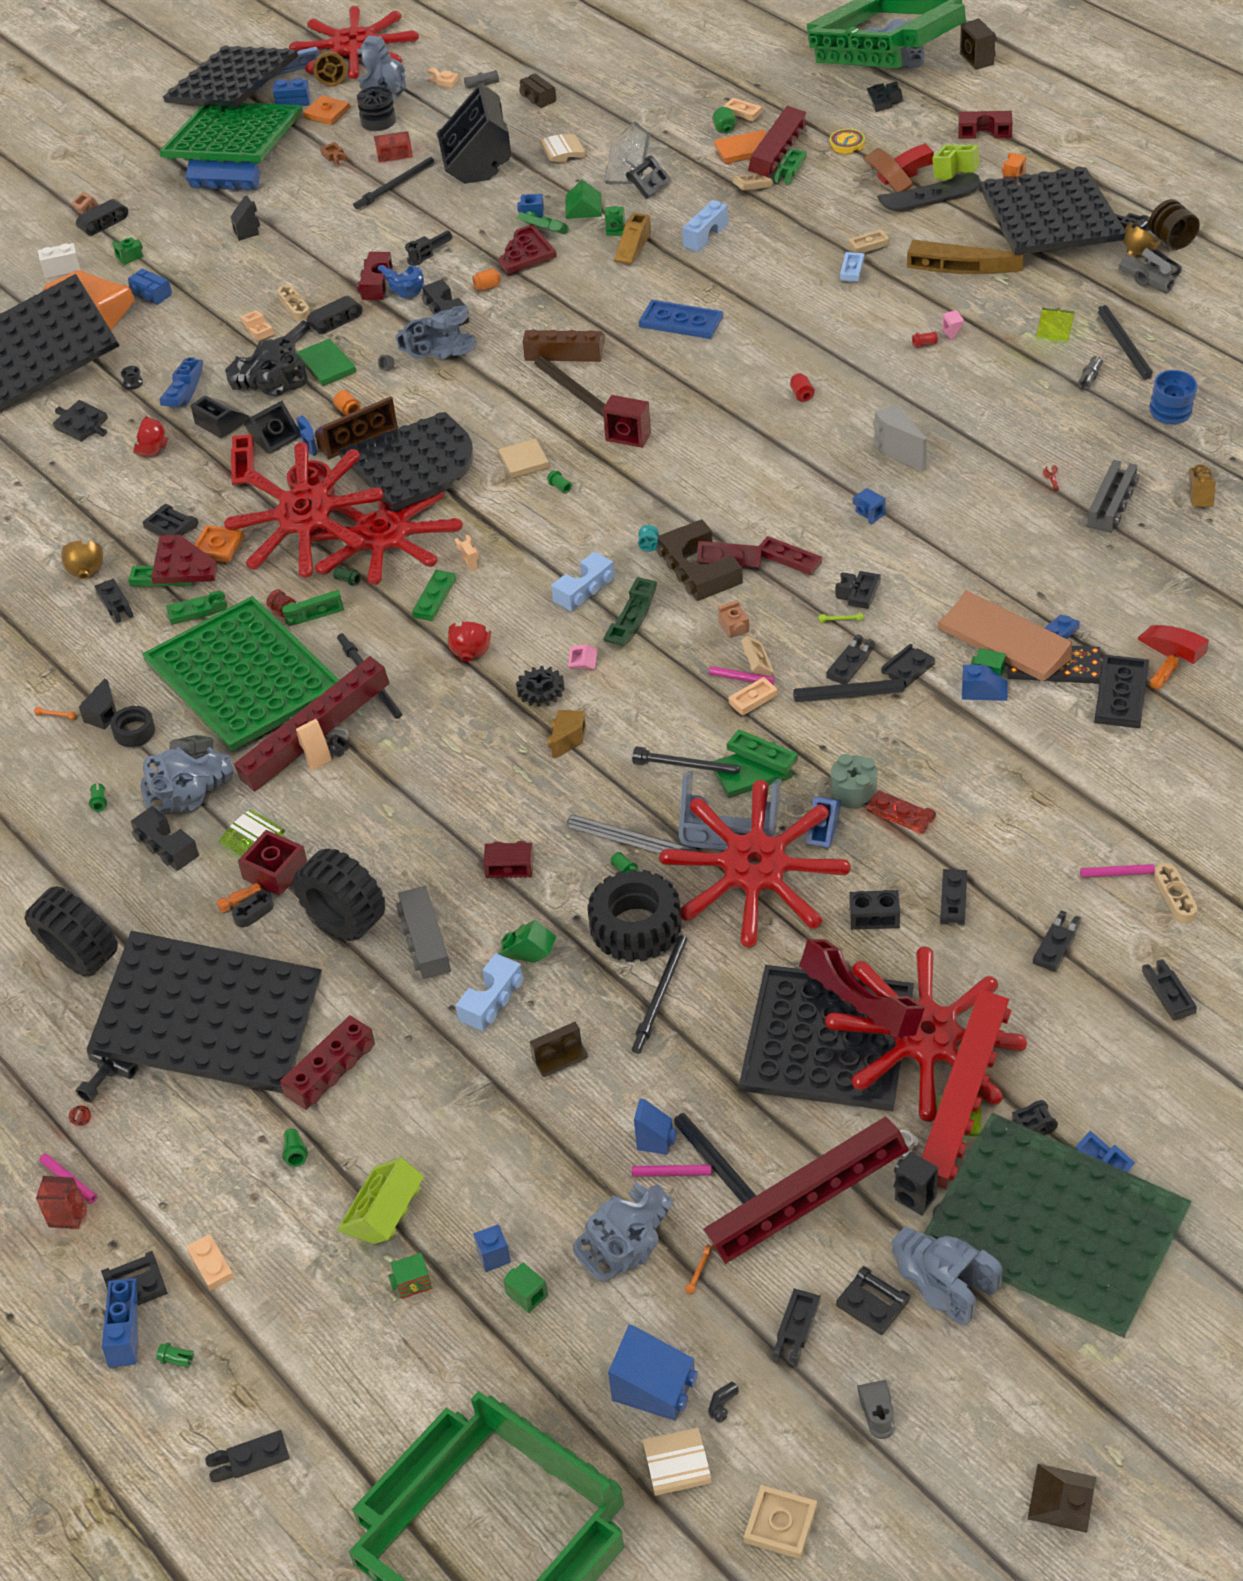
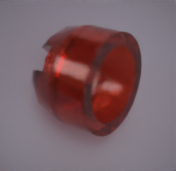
M84 1105L75 1106L70 1110L68 1118L73 1125L83 1126L89 1123L91 1112ZM78 1110H80V1113L78 1114V1117L75 1120L76 1114Z

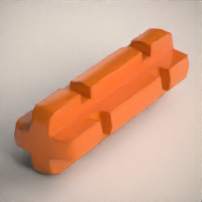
M1173 655L1167 657L1155 673L1156 675L1150 679L1149 685L1151 688L1161 689L1164 685L1163 683L1168 680L1174 672L1173 670L1179 665L1178 657Z
M254 883L249 886V889L243 888L228 895L229 898L227 899L223 897L217 900L218 909L221 913L231 910L230 907L233 906L234 908L255 892L261 891L260 885Z

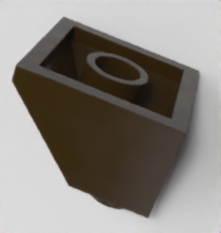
M1037 1464L1027 1519L1087 1533L1096 1477Z

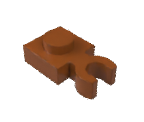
M336 142L320 148L321 154L328 161L334 160L335 165H340V160L347 162V155Z

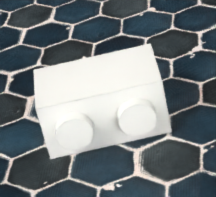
M65 243L60 246L46 247L38 250L45 278L69 274L75 270L80 271L74 243Z

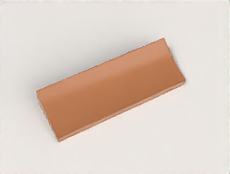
M965 590L953 608L938 621V629L977 649L982 648L1006 653L1005 663L1043 682L1071 660L1072 641Z

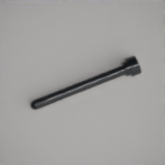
M639 746L634 748L632 762L636 765L654 762L738 774L741 770L738 765L650 753V750H646V747Z

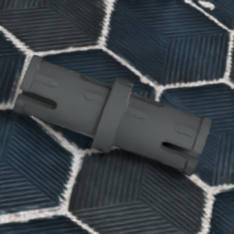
M497 70L488 73L480 72L478 75L464 78L466 89L478 86L479 83L485 85L499 81Z
M1093 356L1089 364L1084 367L1083 375L1078 381V386L1081 389L1084 384H1086L1084 389H1088L1092 381L1097 378L1098 370L1103 364L1102 358L1098 357L1097 361H1095L1097 356Z

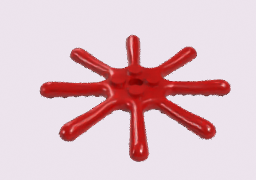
M352 6L349 9V28L339 30L317 19H310L307 22L308 28L332 38L317 41H294L289 45V49L300 51L317 47L318 50L332 49L331 51L338 53L340 56L347 55L349 57L348 77L356 79L359 77L358 57L362 56V54L357 53V50L361 49V45L368 35L381 36L386 44H395L398 42H416L419 39V34L413 30L392 34H376L399 22L402 18L399 11H392L369 27H359L360 9L357 6ZM387 51L392 59L402 63V58L398 54ZM315 60L306 65L305 70L307 73L314 74L313 66Z
M299 442L294 447L297 485L294 489L285 491L255 470H248L245 473L244 479L246 482L278 499L279 505L275 509L230 516L224 521L225 528L228 530H238L271 521L280 522L277 530L247 559L246 565L249 569H258L282 540L292 533L299 534V575L303 578H308L313 574L310 535L315 529H326L353 549H361L364 546L363 537L328 518V515L334 509L374 503L383 498V490L381 488H372L332 498L327 496L328 491L360 459V453L355 449L349 450L324 480L315 486L308 484V445L304 442Z
M444 491L403 508L400 512L389 511V506L382 499L379 501L378 510L368 514L362 513L353 506L337 508L334 511L357 522L355 526H346L345 528L363 537L364 546L356 550L346 545L336 553L329 555L326 559L319 561L315 569L319 574H328L356 553L371 550L372 556L367 581L372 585H378L382 581L383 553L386 550L399 548L426 567H433L437 564V556L405 538L413 534L458 532L462 529L463 522L457 518L439 519L437 521L430 520L427 522L420 521L417 523L407 522L424 509L441 501L444 497ZM322 528L315 529L310 535L311 543L339 539Z
M757 780L753 783L751 831L745 835L735 834L702 798H694L690 802V810L726 842L727 849L721 853L664 849L659 855V860L664 865L718 866L725 872L724 877L681 907V918L685 921L693 920L729 889L739 887L745 891L746 898L740 942L742 946L747 948L754 947L757 943L758 896L764 889L774 890L809 928L816 929L822 924L820 914L784 883L783 875L786 872L801 871L844 876L851 871V865L845 859L792 858L786 855L784 851L787 845L828 817L829 812L824 805L813 807L779 836L770 837L764 833L769 786L764 780Z
M922 946L916 952L919 1000L917 1002L925 1007L916 1036L893 1037L896 1046L857 1072L852 1077L851 1082L857 1090H865L905 1057L914 1058L920 1065L919 1117L923 1121L932 1122L937 1114L934 1064L938 1061H945L953 1067L958 1053L957 1047L961 1044L966 1030L957 1023V1017L974 1006L980 989L991 993L995 992L998 989V981L993 976H986L950 1006L938 1005L932 997L934 953L931 948ZM858 961L853 965V974L879 997L898 996L866 962ZM830 1013L825 1018V1025L831 1030L890 1035L889 1030L873 1023L872 1018L842 1013ZM1004 1033L1000 1046L995 1045L994 1047L1023 1051L1027 1047V1039L1022 1034ZM989 1080L986 1089H980L979 1091L982 1098L990 1105H998L1003 1099L1002 1092Z

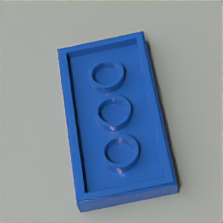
M651 300L639 320V327L711 339L723 318V311Z

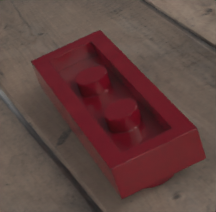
M769 536L759 545L762 546V557L808 575H812L822 564L821 556Z
M698 541L697 562L713 563L732 555L740 566L761 567L762 546Z

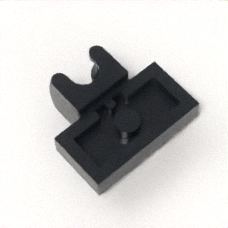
M897 81L886 84V87L884 83L867 88L875 112L891 108L893 104L903 101L902 91Z
M859 571L856 578V574L842 572L840 574L841 583H836L835 586L836 598L847 600L849 606L869 609L881 581V574Z

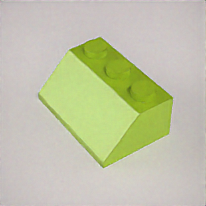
M402 1157L374 1166L337 1230L372 1244L390 1240L396 1232L395 1227L398 1221L406 1215L410 1200L418 1194L421 1188L419 1185L424 1176Z

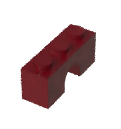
M1012 111L958 112V139H976V134L984 130L992 132L994 138H1012Z
M369 252L367 259H364V270H361V279L357 282V291L361 293L362 300H384L387 290L385 276L378 270V267L383 265L387 269H393L391 252Z

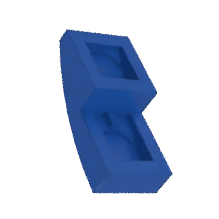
M302 415L296 418L302 442L308 445V452L315 456L317 455V448L313 429L308 420Z
M1091 1130L1072 1150L1076 1156L1089 1166L1117 1182L1135 1164L1116 1145L1110 1148Z

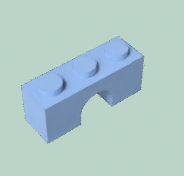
M712 200L683 226V247L699 252L709 242L708 235L710 230L719 233L728 224V205Z
M594 551L580 562L581 578H573L565 574L551 585L553 601L572 612L615 578L613 561Z
M497 953L494 954L482 970L485 986L490 989L476 991L468 988L456 1004L458 1021L481 1031H484L489 1024L494 1022L498 1011L508 1003L511 994L523 982L521 964Z

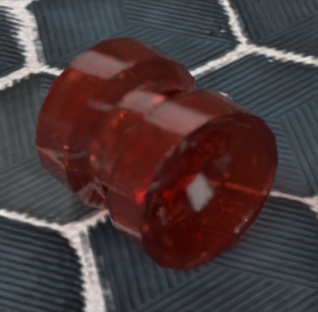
M277 589L269 594L266 603L270 609L285 618L286 615L283 614L282 608L284 605L292 602L296 603V601L287 596L283 591Z

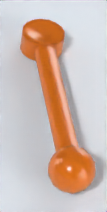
M42 707L34 709V713L37 716L47 714L68 717L71 720H74L77 716L73 711L69 713L43 710Z
M705 1246L703 1256L694 1276L685 1287L686 1293L693 1294L696 1291L695 1284L707 1258L711 1255L712 1246Z

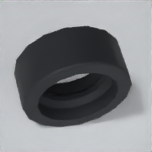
M142 706L125 707L117 711L110 721L114 739L118 744L125 747L140 746L148 742L155 733L152 714ZM131 722H144V724L136 730H121L125 725Z

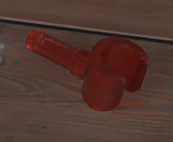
M1053 465L1051 467L1052 472H1049L1046 466L1043 469V476L1049 478L1054 491H1058L1059 487L1055 476L1058 467Z

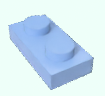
M845 253L840 280L859 282L864 263V253Z

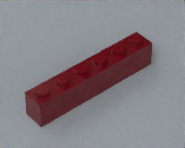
M786 106L751 155L748 171L767 178L772 172H775L778 163H781L783 156L786 155L790 146L794 145L795 139L799 138L801 130H804L806 127L805 111Z

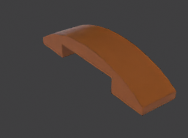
M877 148L863 158L872 169H875L889 183L895 192L906 191L914 185L902 168L884 150Z

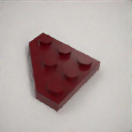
M531 224L514 232V238L509 241L504 255H501L499 258V266L508 275L556 258L557 253L536 227Z
M163 535L159 537L151 579L153 584L215 581L218 566L216 560L183 536Z

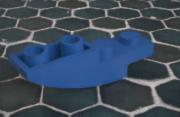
M188 357L182 361L172 374L173 382L160 397L161 406L179 407L189 403L200 379L203 360Z

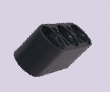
M110 199L78 216L76 226L87 235L93 236L124 220L128 216V208L116 199Z
M344 296L312 311L308 315L307 321L316 332L326 334L360 317L363 308L351 296Z

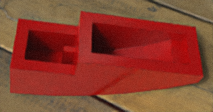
M924 143L902 153L893 160L910 178L917 176V169L933 165L934 151ZM877 173V177L884 183V185L889 184L879 173Z
M252 434L232 436V485L249 484L245 481L244 475L248 470H254L255 443Z
M1151 625L1138 636L1140 642L1167 657L1170 655L1181 657L1192 664L1196 663L1207 653L1209 639L1194 632L1166 625Z

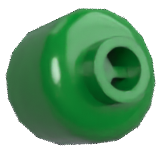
M719 107L713 113L712 120L715 129L719 133H730L734 130L737 120L731 108Z

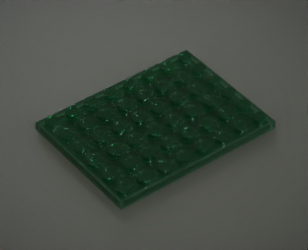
M991 1113L923 1234L930 1235L936 1239L942 1236H952L967 1242L980 1252L983 1249L1001 1264L1003 1282L1125 1339L1191 1207L1192 1201L1002 1116Z

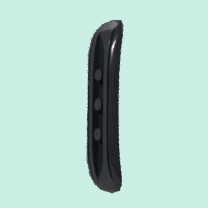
M966 173L946 181L919 188L880 194L877 198L889 210L905 211L965 196L975 191L981 181L979 175Z

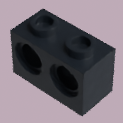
M898 890L849 892L851 930L900 928Z
M910 1151L905 1159H900L894 1168L895 1182L893 1187L895 1188V1201L922 1216L937 1198L938 1167Z

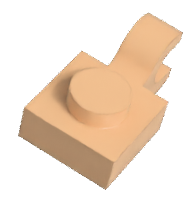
M433 67L427 71V73L433 75L428 78V81L436 82L438 86L453 88L459 80L458 74L451 71L439 73Z
M465 535L466 541L460 542L456 538L455 543L456 548L462 553V558L471 571L478 568L477 559H479V554L476 547H472L471 537Z

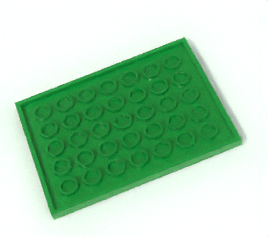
M241 103L238 107L201 105L159 150L160 157L167 158L168 160L183 158L186 161L200 159L201 161L217 160L218 162H225L229 160L235 163L250 161L253 164L260 163L303 112L302 105Z
M253 596L142 653L144 661L231 752L290 720L291 717H294L339 681L324 664Z

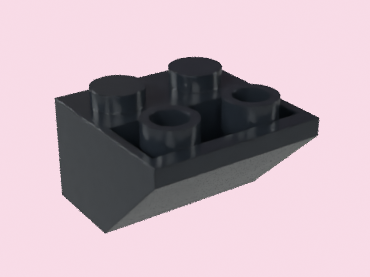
M203 396L190 405L195 424L219 438H223L249 418V415L226 402L209 396Z

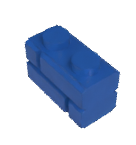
M297 78L293 81L281 79L274 82L273 94L275 104L310 105L311 95L308 80Z
M141 268L136 274L128 278L131 293L134 296L144 298L147 302L150 301L158 305L172 295L169 280Z

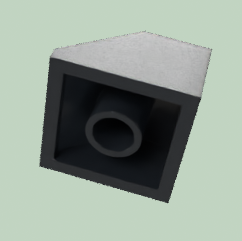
M283 401L249 417L243 423L249 434H252L254 442L267 453L301 436L300 430Z

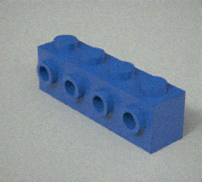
M193 159L188 162L185 178L190 187L196 189L224 188L228 190L243 189L250 191L258 190L261 170L258 164L251 162L235 163L234 161L218 162L217 160L201 161Z

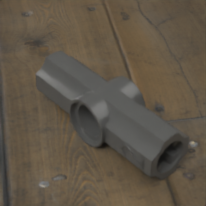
M1127 255L1122 258L1118 270L1134 277L1140 286L1149 284L1169 293L1175 284L1176 278L1169 274H1163L1157 265L1144 264Z

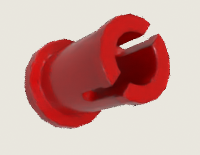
M936 331L923 334L917 332L915 335H912V344L914 347L917 346V348H921L922 345L938 343Z

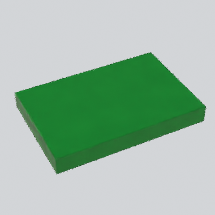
M330 338L297 351L305 367L322 386L356 373L355 365Z
M738 754L713 761L738 765L741 769L738 774L714 771L728 798L752 791L753 783L757 780H764L768 785H771L776 779L783 781L793 778L791 769L787 774H783Z

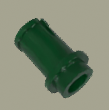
M337 566L333 571V577L336 580L348 582L351 586L360 583L361 574L356 569L348 570Z

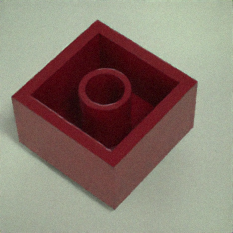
M616 395L610 396L603 408L605 441L643 448L651 435L649 402Z
M265 830L238 860L243 880L252 884L258 883L261 888L279 896L291 885L295 873L307 862L303 845L269 830Z

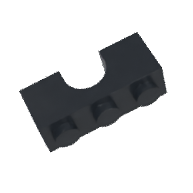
M443 279L422 286V301L425 305H428L433 315L440 311L450 310L453 307L466 306L460 298L452 300L451 288ZM469 316L459 326L469 323Z
M151 806L131 820L132 835L139 843L143 842L152 854L156 853L160 856L166 866L170 865L176 871H179L199 856L195 840L182 829L168 835L171 831L167 817L155 807Z

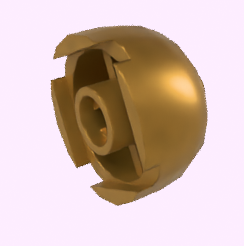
M326 51L321 53L314 61L313 70L317 81L329 87L342 83L347 73L346 63L342 56L333 51Z
M1132 222L1128 223L1125 228L1126 235L1124 240H1122L1123 244L1128 248L1126 251L1128 254L1136 258L1137 254L1143 256L1142 253L1145 248H1158L1162 242L1158 239L1155 242V236L1139 226L1131 227Z
M82 540L64 545L61 552L63 567L69 574L80 579H87L96 574L103 565V549L101 545L94 541H89V544H82Z

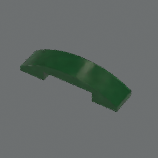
M640 577L636 578L629 591L630 598L617 622L611 623L603 638L604 642L625 646L630 642L649 610L656 591L657 581Z

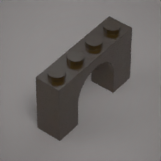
M703 519L657 536L658 545L656 550L658 555L664 558L668 568L676 573L678 581L683 582L687 592L690 595L692 594L697 601L743 584L742 567L732 555L705 565L694 564L686 560L689 556L698 553V541L713 542L712 530Z

